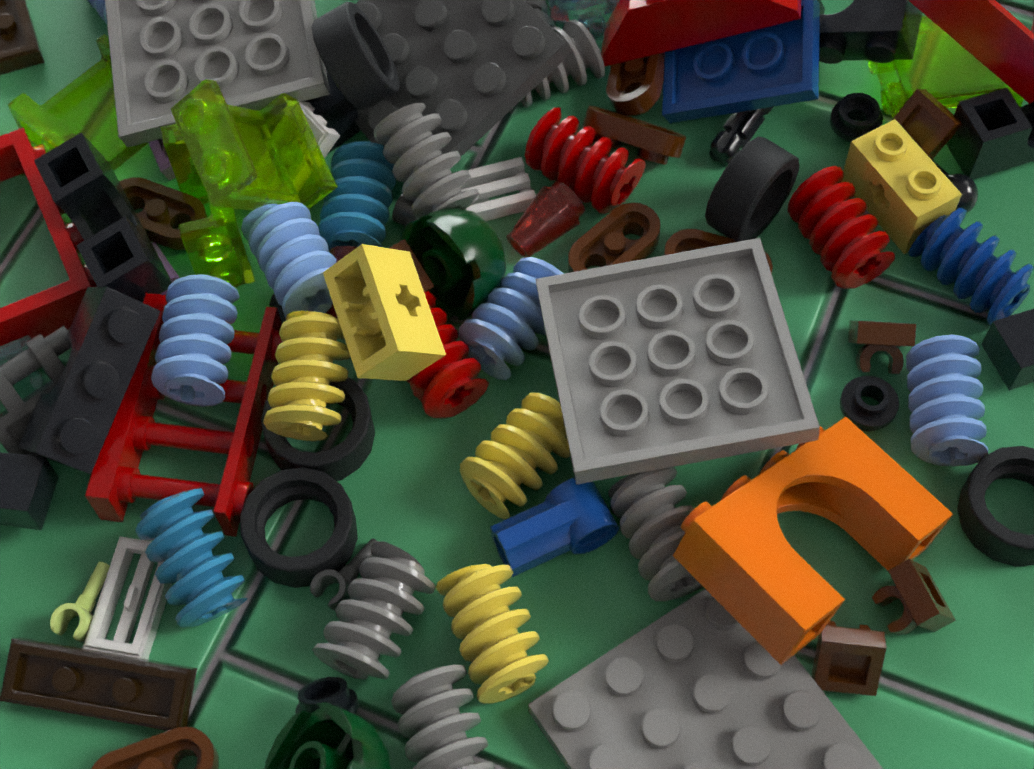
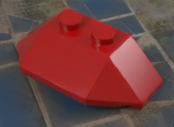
M619 0L605 25L601 50L604 67L801 19V0Z

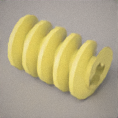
M293 311L286 315V321L280 327L279 335L283 342L278 345L275 354L279 365L275 366L271 376L276 387L270 390L267 399L273 409L267 411L263 423L266 429L287 438L304 441L325 440L328 436L322 431L323 426L338 425L342 417L339 413L326 408V404L341 403L345 398V393L336 387L330 386V382L345 381L349 373L346 368L334 364L333 361L349 359L350 354L347 345L337 341V339H344L338 318L322 312Z
M542 393L528 394L522 400L521 408H515L507 415L506 424H499L491 432V441L484 440L476 447V457L468 456L460 463V474L470 493L479 504L497 517L505 520L511 517L503 503L506 499L520 507L526 504L527 498L519 487L521 483L533 490H538L543 486L541 478L535 471L537 467L549 474H553L558 470L557 463L550 454L552 451L563 458L570 457L560 402Z
M490 564L467 566L446 575L437 582L436 586L437 591L441 595H445L443 600L444 611L448 616L454 617L451 624L453 634L458 639H463L459 650L461 656L466 661L472 662L468 670L469 677L474 683L481 684L477 692L478 701L486 704L502 702L528 690L535 683V673L549 663L548 657L545 654L528 656L526 653L528 649L538 643L540 637L536 631L518 633L517 628L529 621L531 615L527 609L509 610V606L518 601L522 596L521 590L518 587L502 589L500 587L501 584L513 575V570L509 565L492 567Z

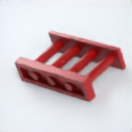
M146 293L143 303L159 310L160 314L94 465L85 497L100 520L123 522L128 503H134L137 498L162 500L183 491L202 488L204 496L194 505L215 507L214 514L224 535L236 537L241 511L247 496L254 489L250 479L263 430L261 417L265 401L268 399V394L274 386L271 378L275 366L279 365L275 354L278 345L283 341L279 335L282 322L278 309L266 306L259 333L234 330V338L231 343L227 344L232 352L252 354L254 356L247 382L227 379L225 383L220 384L225 391L223 402L241 404L234 432L155 423L153 415L157 401L163 400L166 396L154 387L151 375L154 366L157 364L155 353L160 344L158 337L161 326L164 324L162 314L167 301L166 295ZM153 445L227 454L228 457L221 484L142 475L138 468L143 450L148 451Z

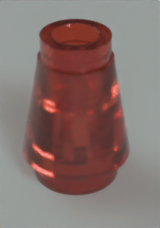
M555 181L550 187L542 186L506 238L522 257H531L534 253H538L579 226V217L585 213V207L578 196L560 181Z

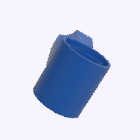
M575 477L568 479L551 490L546 496L545 502L490 527L491 536L503 564L509 565L513 570L512 577L570 550L573 554L577 555L593 551L610 541L619 530L614 517L594 482L576 485Z

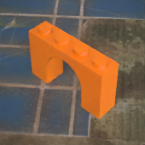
M844 417L826 430L820 426L818 440L800 443L791 454H788L785 450L779 451L764 465L760 474L751 480L747 475L740 477L727 489L721 501L711 506L707 501L698 505L681 524V529L685 534L673 557L782 665L821 634L845 599L791 547L780 529L777 514L787 511H802L813 513L832 521L844 529L888 571L907 559L914 560L924 552L952 517L953 513L852 421Z

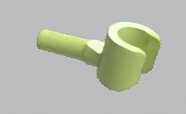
M98 562L76 602L62 604L54 610L50 619V627L54 633L62 636L66 632L70 620L75 616H79L80 622L75 629L73 638L79 642L85 641L93 618L91 612L96 604L95 600L104 585L110 565Z

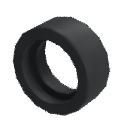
M347 1L314 20L311 28L318 53L336 86L358 110H366L399 91L400 82L393 60L374 25L355 3Z
M758 136L749 141L734 156L714 186L705 211L707 224L737 242L756 239L768 227L788 198L800 168L798 157L764 137Z
M348 377L345 381L330 382V386L336 387L345 393L344 401L337 404L349 411L353 425L351 432L343 442L325 451L316 453L299 451L290 445L286 437L266 429L263 423L264 416L267 411L273 408L269 405L268 400L265 401L261 417L264 439L272 459L280 470L306 467L325 472L336 481H340L362 466L372 451L375 429L367 395L355 380Z
M1026 446L1002 447L982 457L963 485L957 507L961 527L974 547L992 560L1016 567L1034 565V535L1011 531L999 523L986 506V489L997 479L1013 478L1028 482L1034 486V448Z
M306 467L284 469L263 479L247 496L240 514L241 538L257 570L274 583L293 588L310 586L314 576L323 570L339 572L351 559L358 539L356 517L352 502L343 486L325 472ZM304 499L322 502L328 506L334 517V531L321 548L308 555L294 557L280 555L270 548L265 539V525L278 508L291 501Z

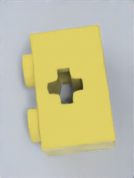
M896 119L851 141L843 170L845 176L842 182L853 184L856 190L854 196L865 201L867 205L866 210L877 218L881 228L889 235L903 254H906L917 237L931 223L942 215L948 216L956 210L962 194Z
M361 244L323 272L357 378L407 381L446 355L409 251Z

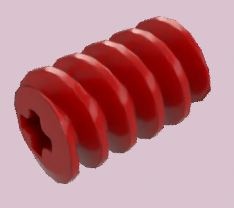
M555 107L537 122L530 133L525 149L527 165L533 170H542V174L548 180L558 181L560 187L565 191H575V196L583 203L591 202L592 207L598 213L606 214L623 204L638 185L645 170V161L641 158L635 159L626 168L625 165L629 155L627 149L623 147L618 148L609 157L612 146L611 139L602 137L592 146L596 133L594 128L586 126L576 134L579 126L578 118L573 115L568 116L560 123L561 107Z
M831 166L814 173L799 185L788 202L787 211L792 220L799 223L798 228L802 235L810 239L809 244L814 253L821 255L820 261L826 270L832 272L831 277L837 287L853 289L867 284L882 274L895 260V253L891 251L882 252L890 241L889 235L885 231L874 232L879 224L877 218L871 214L864 215L867 209L865 201L861 198L852 199L856 192L855 187L850 182H842L845 175L841 167Z
M424 291L446 355L408 379L407 382L410 383L413 395L421 400L424 412L432 418L443 419L456 416L476 403L486 392L489 382L486 379L477 378L481 371V364L475 358H467L469 355L468 345L463 341H456L458 339V330L453 325L446 324L447 314L441 308H435L436 298L429 291Z

